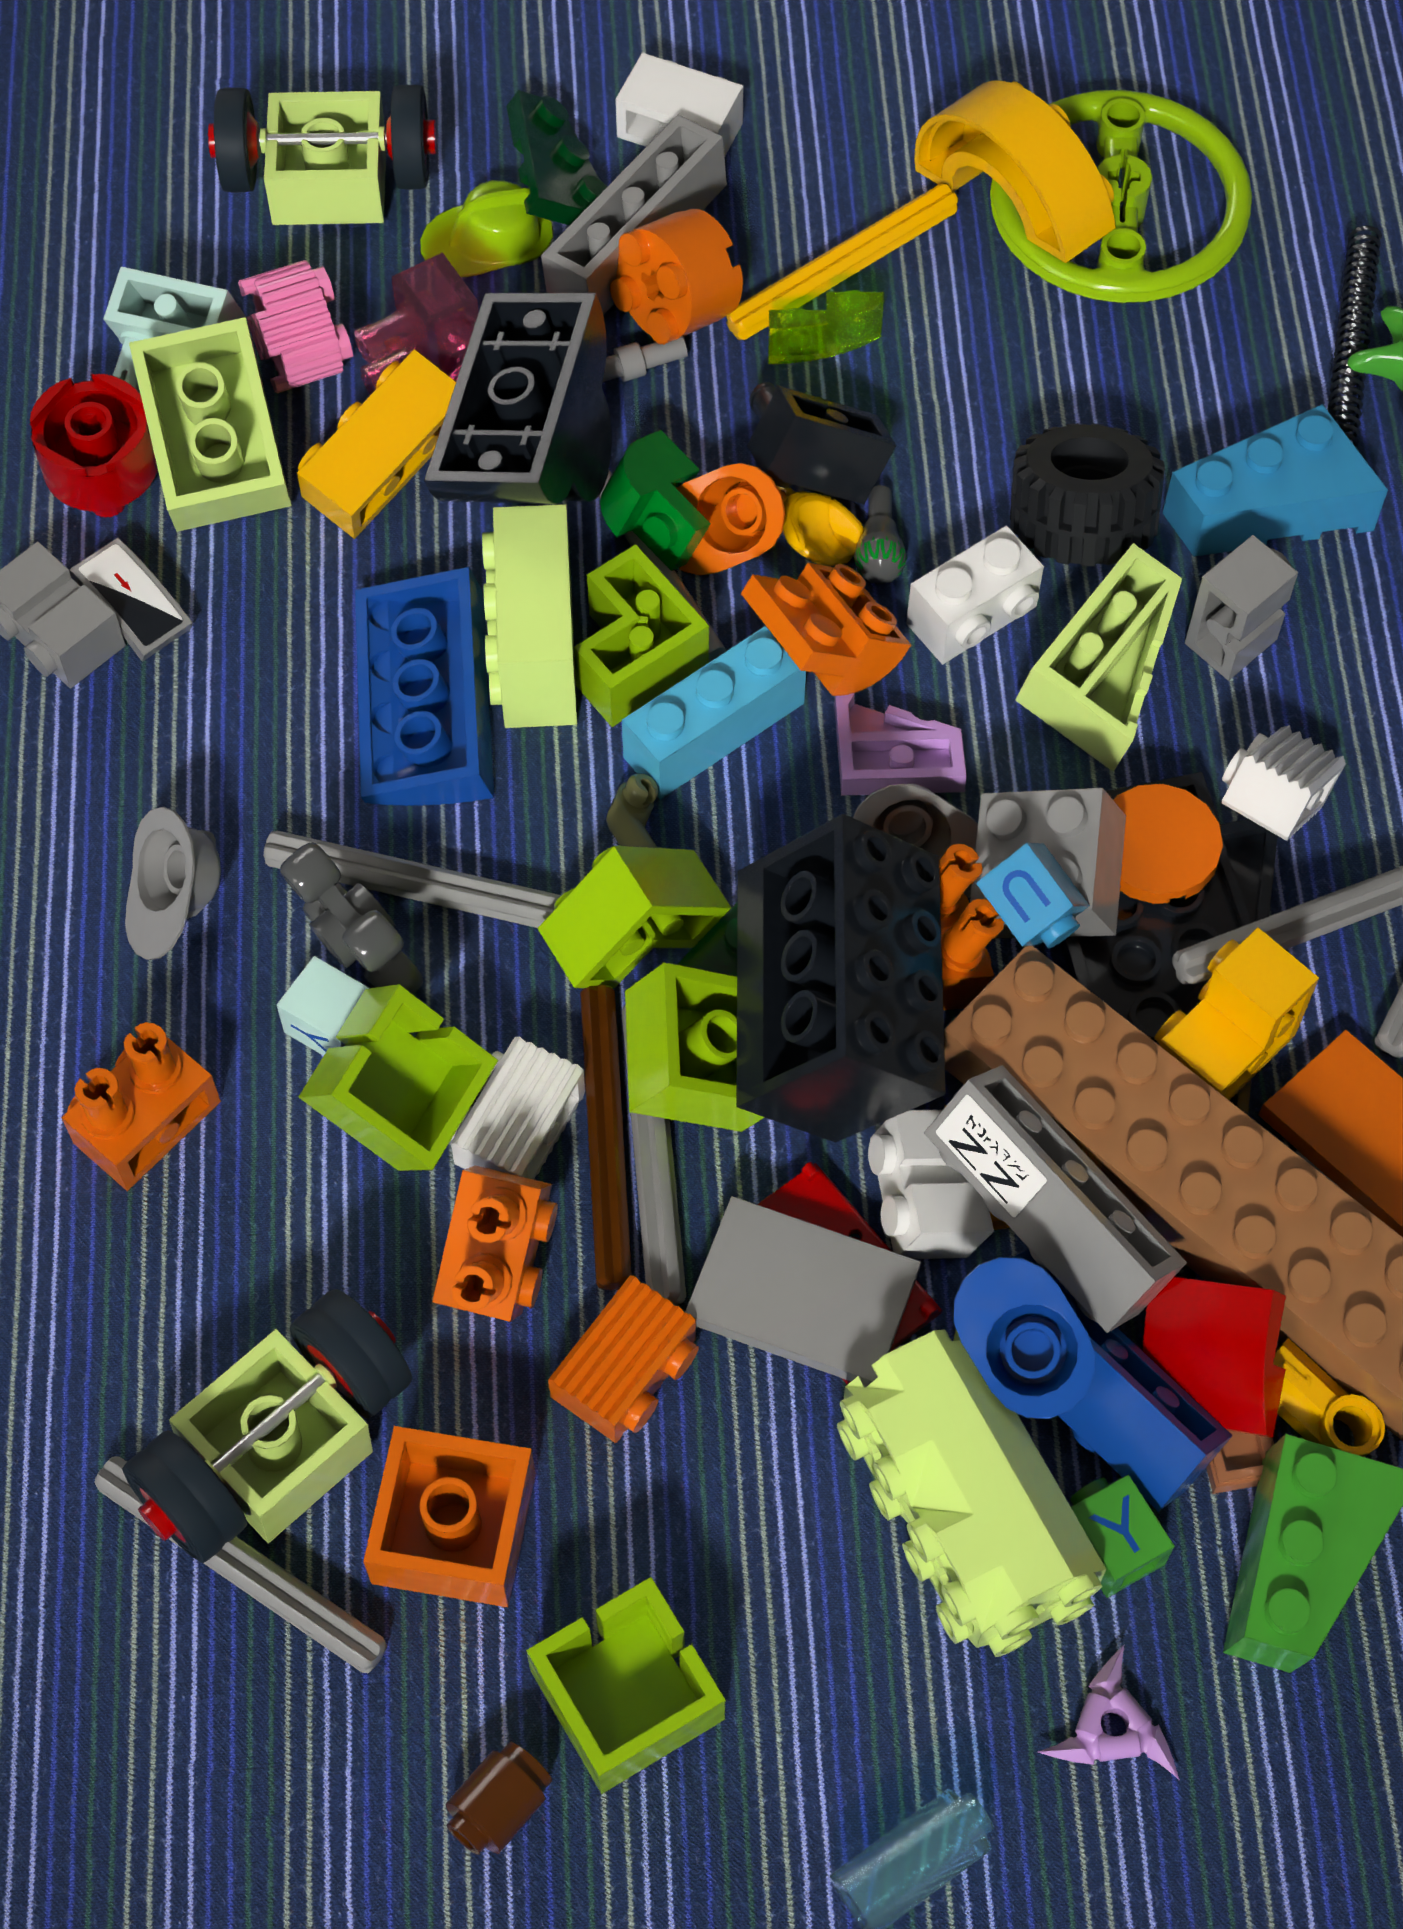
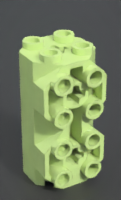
M945 1329L934 1330L883 1355L871 1366L878 1378L867 1387H864L859 1376L845 1386L844 1399L840 1401L841 1411L845 1419L837 1423L841 1440L853 1460L856 1461L863 1457L875 1478L874 1481L869 1483L870 1490L882 1515L888 1521L901 1515L908 1523L907 1530L911 1540L902 1544L906 1559L919 1581L923 1582L930 1579L942 1601V1603L936 1605L938 1617L947 1635L955 1644L968 1638L976 1648L989 1645L995 1657L1003 1656L1018 1649L1032 1638L1029 1629L1051 1618L1054 1619L1057 1626L1066 1624L1080 1617L1094 1606L1090 1597L1102 1588L1101 1581L1107 1569L1018 1414L1007 1409L991 1392L962 1345L957 1330L955 1331L953 1341H951Z

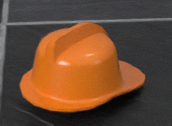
M745 463L726 465L685 482L676 488L711 523L687 564L679 568L683 572L700 576L721 572L762 555L776 544L783 532L785 519L784 502L787 500L784 490H779L773 479L759 467Z

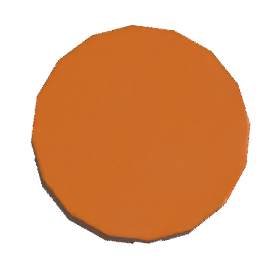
M1166 784L1138 785L1114 798V802L1126 815L1120 891L1130 898L1151 904L1170 903L1172 898H1180L1185 895L1186 898H1189L1199 893L1213 878L1223 847L1220 824L1207 804L1187 790Z

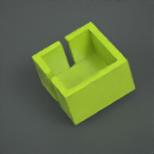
M400 984L369 988L364 990L336 1035V1038L344 1043L345 1046L328 1048L298 1098L398 1171L433 1170L497 1064L498 1059L455 1026L439 1028L444 1018ZM411 1032H418L416 1037L410 1034Z
M652 1577L595 1609L597 1629L603 1641L592 1647L590 1628L582 1617L526 1650L532 1675L601 1794L725 1720V1698L693 1645L691 1644L685 1648L684 1630ZM678 1656L680 1659V1668L674 1660Z

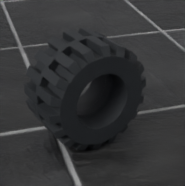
M1066 424L1065 427L1045 429L1043 434H1033L1026 439L1025 445L1019 446L1014 459L1010 527L1012 532L1018 535L1020 541L1027 548H1034L1035 554L1043 558H1053L1058 563L1068 565L1070 563L1081 564V566L1116 564L1133 543L1141 549H1148L1153 544L1154 536H1157L1165 471L1164 461L1160 460L1161 454L1155 447L1148 446V441L1144 438L1128 434L1127 430L1121 428H1111L1101 424Z

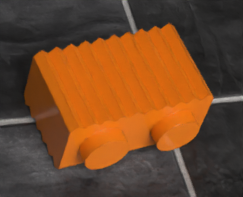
M630 1275L548 1379L550 1397L614 1443H617L628 1429L637 1433L647 1423L657 1407L659 1400L653 1396L656 1390L661 1387L663 1381L668 1376L678 1380L696 1357L699 1346L694 1344L696 1339V1320L691 1314L685 1313L679 1306L673 1305L669 1299L663 1298L658 1291L652 1290L647 1284L641 1283L636 1276Z

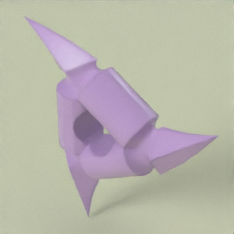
M1124 1644L1100 1669L1088 1686L1092 1689V1693L1087 1694L1075 1729L1077 1736L1074 1738L1070 1737L1055 1746L1037 1752L1062 1760L1094 1765L1095 1759L1103 1762L1138 1757L1141 1753H1146L1148 1758L1166 1768L1180 1780L1174 1759L1159 1724L1153 1726L1152 1718L1126 1688L1120 1687L1122 1683ZM1108 1713L1117 1714L1125 1722L1126 1733L1121 1736H1110L1104 1733L1101 1726V1718Z

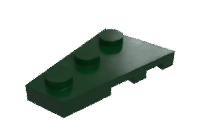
M518 90L506 108L513 145L524 157V162L518 168L520 182L529 186L530 194L524 200L526 214L570 226L607 186L599 179L589 160L590 154L588 149L579 141L568 121L569 114L566 108L551 96L545 95L540 97Z

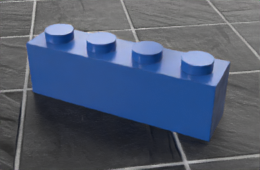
M1029 1249L1012 1257L1023 1258L1040 1266L1031 1256ZM1044 1269L1059 1285L1089 1335L1096 1354L1095 1377L1086 1397L1072 1410L1058 1416L1071 1428L1074 1438L1081 1446L1101 1456L1122 1478L1129 1474L1145 1501L1149 1502L1159 1512L1186 1492L1233 1435L1123 1332L1115 1328L1106 1333L1097 1322L1085 1316L1078 1308L1075 1298L1050 1271Z

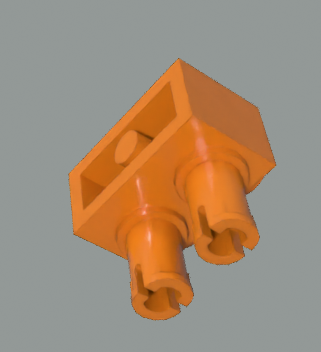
M965 844L951 845L939 860L943 1010L965 1009L994 978L991 958L985 947L1004 929V921L1002 918L996 919L999 914L987 899H975L969 903L967 896L964 894L970 884H973L982 874L983 869L981 863H975L979 858L973 848Z
M148 1022L139 1024L134 1028L138 1036L137 1039L131 1033L125 1037L124 1050L111 1071L103 1068H95L85 1073L89 1081L88 1084L81 1078L79 1079L74 1088L75 1097L70 1102L67 1112L61 1117L73 1144L126 1191L134 1186L221 1102L212 1075L170 1040L160 1026Z
M476 1165L462 1170L432 1302L509 1322L523 1313L524 1306L533 1308L538 1297L543 1273L542 1268L533 1266L539 1241H549L557 1216L558 1204L548 1201L552 1184Z

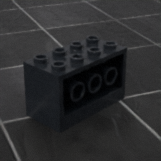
M841 814L738 871L736 1107L836 1143L945 1095L939 856L850 816Z

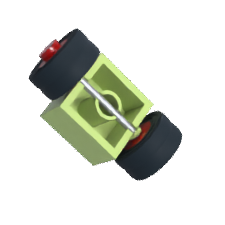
M338 1289L327 1292L315 1302L312 1308L303 1312L291 1324V1334L302 1355L275 1329L169 1419L173 1432L167 1430L159 1434L144 1450L138 1452L124 1465L122 1470L125 1478L143 1503L138 1508L139 1513L162 1540L166 1541L171 1537L191 1557L204 1563L217 1554L225 1543L233 1540L240 1534L248 1521L269 1544L373 1452L368 1424L361 1416L370 1418L381 1411L391 1399L398 1396L409 1386L412 1381V1374L404 1357L394 1344L396 1339L387 1325L372 1311L367 1312L344 1292Z

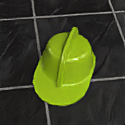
M491 180L481 183L471 190L463 205L437 215L426 226L420 239L421 255L427 265L441 275L456 278L477 276L504 267L536 260L547 250L553 239L552 223L550 220L526 214L524 200L530 194V189L521 188L517 184L508 181Z

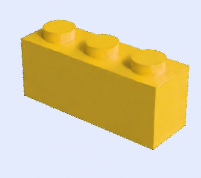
M415 349L401 363L398 361L392 362L382 372L376 383V390L363 404L360 402L353 403L341 416L337 425L338 430L324 445L316 443L302 457L298 466L299 471L297 472L301 497L355 539L432 457L456 382Z

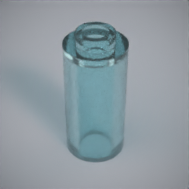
M948 1788L830 1874V1878L845 1906L862 1929H886L990 1852L991 1844L987 1834L994 1830V1826L982 1805L971 1793L968 1792L960 1798L954 1791Z

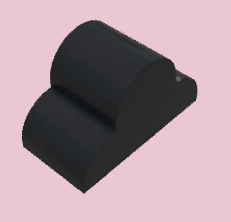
M485 293L424 479L429 491L437 500L444 502L559 504L562 501L590 502L598 498L604 488L609 472L612 432L609 408L602 390L606 366V330L602 308L596 293Z

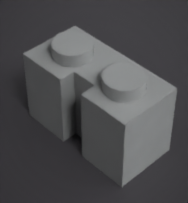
M1252 535L1202 576L1185 644L1229 681L1278 639L1286 614L1281 609L1291 598L1298 572L1291 567V564L1281 552L1268 548Z
M38 541L0 570V635L6 640H10L15 636L25 646L24 651L28 659L44 676L48 677L54 673L71 689L126 646L116 613L85 584L82 586L78 585L71 578L69 569Z

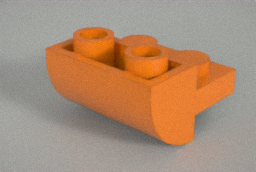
M807 563L797 580L789 576H781L778 579L752 574L741 592L744 599L801 671L814 672L832 696L856 693L877 683L898 665L911 647L910 642L896 627L897 619L893 613L873 599L864 588L866 581L857 571L843 564H836L835 567Z

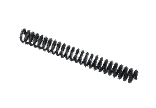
M1372 226L1358 227L1352 230L1348 236L1338 317L1339 322L1337 325L1338 331L1336 334L1337 340L1335 343L1336 349L1334 352L1335 358L1333 360L1334 367L1332 369L1333 376L1331 378L1332 385L1330 387L1327 408L1334 420L1344 422L1338 424L1343 432L1354 431L1353 435L1350 433L1345 434L1349 440L1353 441L1355 447L1359 443L1357 437L1360 434L1358 428L1361 425L1359 419L1362 413L1360 409L1363 407L1361 400L1364 397L1362 391L1365 388L1363 382L1366 376L1364 373L1352 370L1347 364L1348 359L1342 360L1341 357L1349 358L1360 349H1368L1370 343L1369 336L1371 335L1370 327L1372 326L1371 319L1373 317L1376 274L1378 273L1379 248L1382 238L1381 231ZM1362 230H1371L1376 233V237L1367 234L1356 237L1354 235ZM1360 239H1371L1365 240V243L1355 245V242ZM1346 338L1352 341L1344 342L1343 340ZM1345 347V348L1351 349V350L1343 351L1342 348ZM1343 365L1349 368L1341 369L1340 366ZM1342 374V375L1348 376V377L1340 378L1339 375ZM1341 383V384L1346 385V386H1344V387H1339L1338 385ZM1340 392V393L1345 394V395H1344V396H1338L1337 394ZM1337 402L1344 403V404H1355V403H1357V407L1352 406V405H1339V406H1337L1336 403H1337ZM1336 411H1339V412H1342V413H1355V412H1356V416L1350 415V414H1339V415H1336L1335 412H1336Z

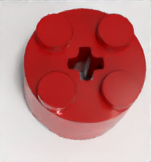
M91 374L93 381H83L73 384L72 377L59 381L39 397L33 406L30 416L31 439L45 483L58 500L70 507L84 511H93L100 517L118 515L123 511L125 505L136 500L149 488L158 471L141 395L131 384L107 374Z

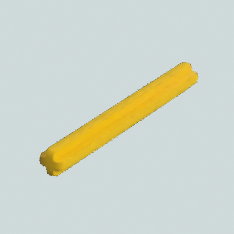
M941 183L740 303L734 312L727 315L726 324L728 329L733 332L738 340L748 339L955 214L958 210L957 203L959 201L956 193L947 184Z

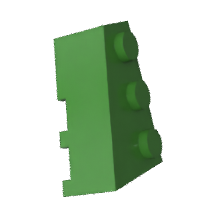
M1285 1434L1266 1451L1265 1458L1262 1460V1475L1255 1493L1223 1653L1291 1673L1315 1657L1402 1508L1403 1468Z

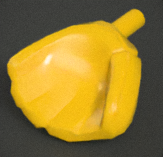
M777 486L779 490H784L787 496V500L784 502L785 519L783 534L788 544L803 557L820 565L835 566L836 564L848 563L854 557L857 543L864 530L861 522L840 502L831 499V497L807 491L795 492L792 488Z

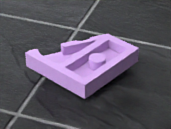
M855 693L835 696L834 708L841 796L870 795L872 792L889 785L913 783L926 787L933 793L965 792L966 768L961 729L935 720H921L915 717L912 712L891 705L888 706L884 714L854 704Z

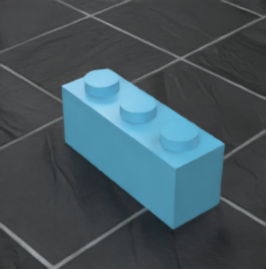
M764 626L622 719L623 758L636 773L646 774L653 778L658 786L657 797L661 800L802 706L805 700L806 671L799 669L770 630Z

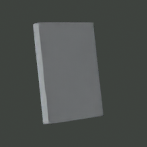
M731 1196L685 1313L693 1316L696 1320V1327L848 1381H853L859 1376L862 1384L867 1387L878 1378L871 1365L891 1350L920 1271L921 1262Z

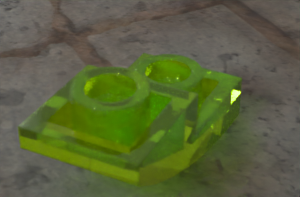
M859 290L826 292L825 310H805L801 308L769 310L768 364H790L829 358L860 348L880 338L884 292H862Z

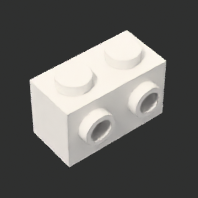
M1006 525L911 583L906 624L943 665L1035 608L1039 599L1044 566Z

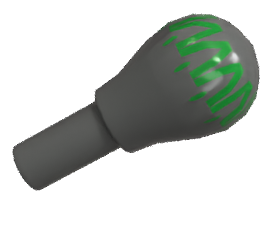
M878 485L874 486L868 497V520L865 522L863 534L857 543L854 561L858 573L870 583L885 584L892 582L900 576L904 570L907 555L903 541L897 532L896 523L892 519V492L888 487Z

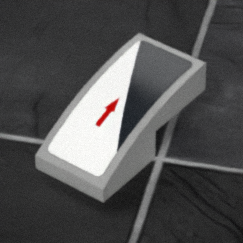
M118 537L69 569L71 577L78 585L82 586L85 584L116 613L123 637L142 662L189 631L192 627L193 622L167 589Z

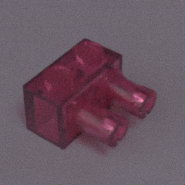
M442 252L392 276L396 311L373 324H368L354 331L357 347L364 360L368 363L360 368V372L362 373L363 384L369 395L376 390V383L382 372L394 361L401 363L414 349L455 382L457 381L478 317V300Z

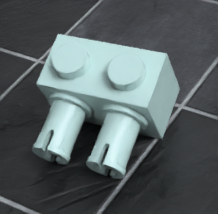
M120 267L103 318L119 338L120 343L123 344L113 376L131 384L140 393L129 346L130 342L244 318L246 316L228 290Z

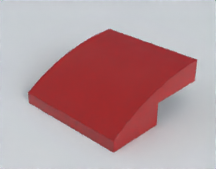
M1173 1277L1147 1305L1143 1352L1226 1430L1273 1438L1286 1369L1273 1364L1286 1295L1271 1289Z

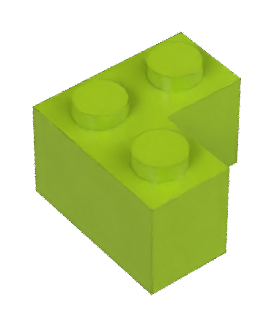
M636 544L587 574L589 615L601 630L573 647L576 687L608 724L614 727L622 722V719L709 663V625Z
M618 845L608 848L595 858L592 863L593 869L575 888L567 891L557 899L554 904L555 910L537 929L574 988H587L599 985H609L615 988L653 948H693L731 909V906L694 850Z

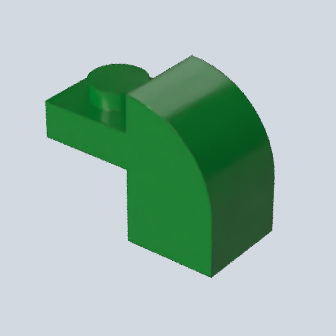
M662 430L644 436L629 445L601 494L600 508L606 524L616 537L633 531L671 571H674L687 564L711 523L676 489L683 483L695 479L700 469Z

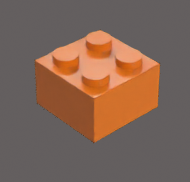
M394 1426L363 1560L371 1584L509 1608L536 1474L532 1449Z

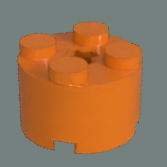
M700 209L675 212L624 233L619 239L617 276L610 285L614 304L622 312H629L635 322L655 342L663 345L715 323L736 310L741 300L743 275L740 264L734 267L731 265L726 248L733 246V243L728 233L714 217Z

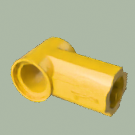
M1287 1338L1276 1349L1273 1363L1286 1369L1277 1414L1305 1440L1362 1457L1378 1448L1384 1438L1385 1423L1382 1413L1377 1406L1364 1396L1348 1394L1294 1342ZM1333 1419L1340 1420L1348 1425L1355 1439L1354 1447L1348 1446L1338 1439L1333 1429Z

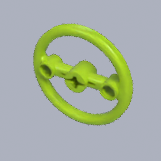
M1097 90L1075 94L1050 103L1056 104L1064 110L1069 118L1070 125L1090 120L1098 124L1096 146L1098 152L1104 157L1103 162L1098 166V171L1109 181L1114 191V200L1111 205L1116 228L1102 238L1097 268H1087L1072 261L1064 263L1027 240L1022 219L1012 200L999 183L994 179L991 182V208L998 231L1011 252L1028 269L1048 283L1069 293L1093 300L1115 303H1138L1170 298L1191 290L1212 278L1231 260L1240 247L1251 214L1252 191L1250 178L1242 157L1231 141L1212 122L1194 110L1171 99L1145 92ZM1146 123L1160 126L1176 133L1196 146L1209 159L1218 172L1226 197L1225 217L1221 228L1213 240L1198 254L1185 262L1154 272L1144 268L1146 243L1138 233V228L1144 220L1152 182L1150 168L1143 160L1138 158L1143 127ZM1120 168L1122 169L1121 188H1119L1118 184ZM1123 201L1124 208L1120 222V202Z

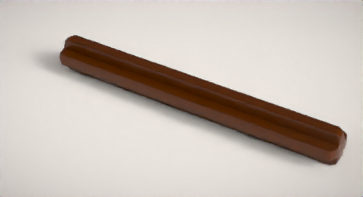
M599 985L583 988L580 993L595 1272L598 1288L602 1290H619L627 1278L632 1275L616 1003L614 989L609 985Z

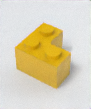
M1259 927L1241 944L1231 939L1216 953L1207 968L1212 973V977L1198 994V999L1201 1002L1187 1015L1181 1010L1176 1011L1162 1025L1155 1036L1159 1046L1228 1100L1244 1087L1296 1035L1319 980L1316 974Z

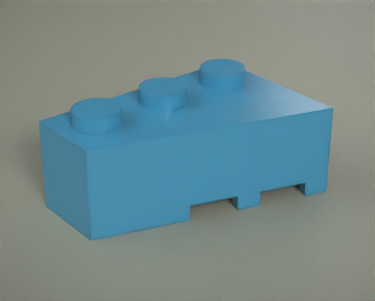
M1322 404L1172 472L1162 514L1193 557L1234 551L1252 535L1266 545L1269 539L1300 535L1302 541L1320 539L1322 532L1354 528L1356 534L1372 532L1378 521L1388 489Z

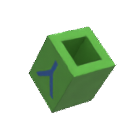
M1129 1474L1111 1485L1108 1484L1105 1478L1097 1479L1081 1488L1070 1498L1074 1514L1107 1569L1101 1581V1590L1106 1598L1166 1564L1175 1546Z

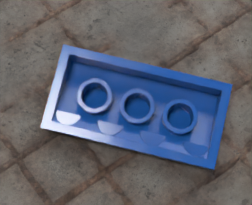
M470 567L355 590L360 783L363 801L365 803L381 805L424 806L494 798L488 673L485 655L484 593Z

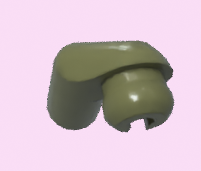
M634 774L630 776L627 782L621 784L606 816L608 828L621 846L658 848L645 828L654 807V800L658 796V786L653 778L646 774Z

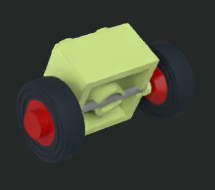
M398 85L393 87L391 115L387 120L386 130L380 91L268 93L267 128L259 129V124L255 120L254 106L249 90L245 88L219 89L216 94L214 123H209L208 144L211 158H216L222 189L231 193L254 190L257 179L258 159L261 152L265 153L264 183L272 225L384 223L386 144L388 155L393 160L394 177L397 187L405 190L427 188L429 181V154H437L436 121L428 120L425 91L423 86Z

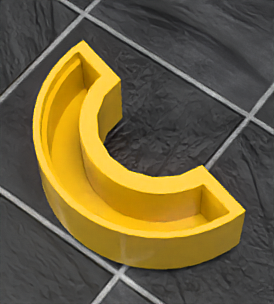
M997 80L979 85L927 120L918 133L914 158L915 170L938 185L941 183L947 184L954 192L982 172H985L999 183L1012 200L1022 219L1027 240L1064 263L1073 259L1116 228L1111 205L1114 200L1113 188L1109 181L1099 173L1087 149L1071 129L1069 118L1064 110L1056 104L1048 105L1018 82Z

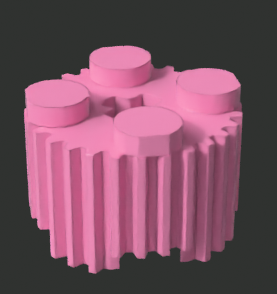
M303 260L239 280L238 285L242 297L252 294L253 303L256 308V313L246 317L256 351L261 360L271 358L279 376L270 379L275 393L342 373V361L353 357L352 346L342 323L334 325L331 320L327 303L334 301L335 297L329 276L323 266L311 269L307 260Z

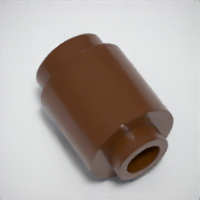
M509 1742L501 1752L491 1751L445 1804L446 1808L453 1818L446 1826L451 1834L472 1853L479 1855L484 1848H487L493 1853L500 1854L544 1803L546 1798L543 1791L552 1782V1778L530 1753L519 1745Z

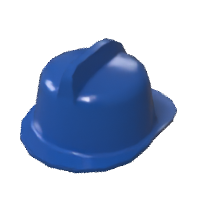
M999 1257L979 1264L963 1279L954 1298L953 1322L962 1345L991 1392L1007 1409L1026 1418L1050 1419L1069 1412L1086 1397L1095 1377L1096 1354L1089 1335L1059 1285L1042 1267L1023 1258Z

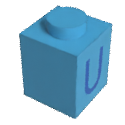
M1044 843L1024 844L976 882L1021 946L1040 945L1044 942L1048 948L1054 947L1080 927L1075 917L1090 906Z

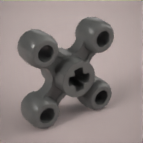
M314 842L307 843L282 863L280 873L295 893L305 902L303 911L311 921L309 923L310 928L341 965L347 968L357 960L365 968L364 979L371 988L400 984L411 994H414L421 987L423 976L412 961L401 951L404 941L395 929L396 926L393 920L363 885L357 883L347 892L338 883L341 873L319 845Z

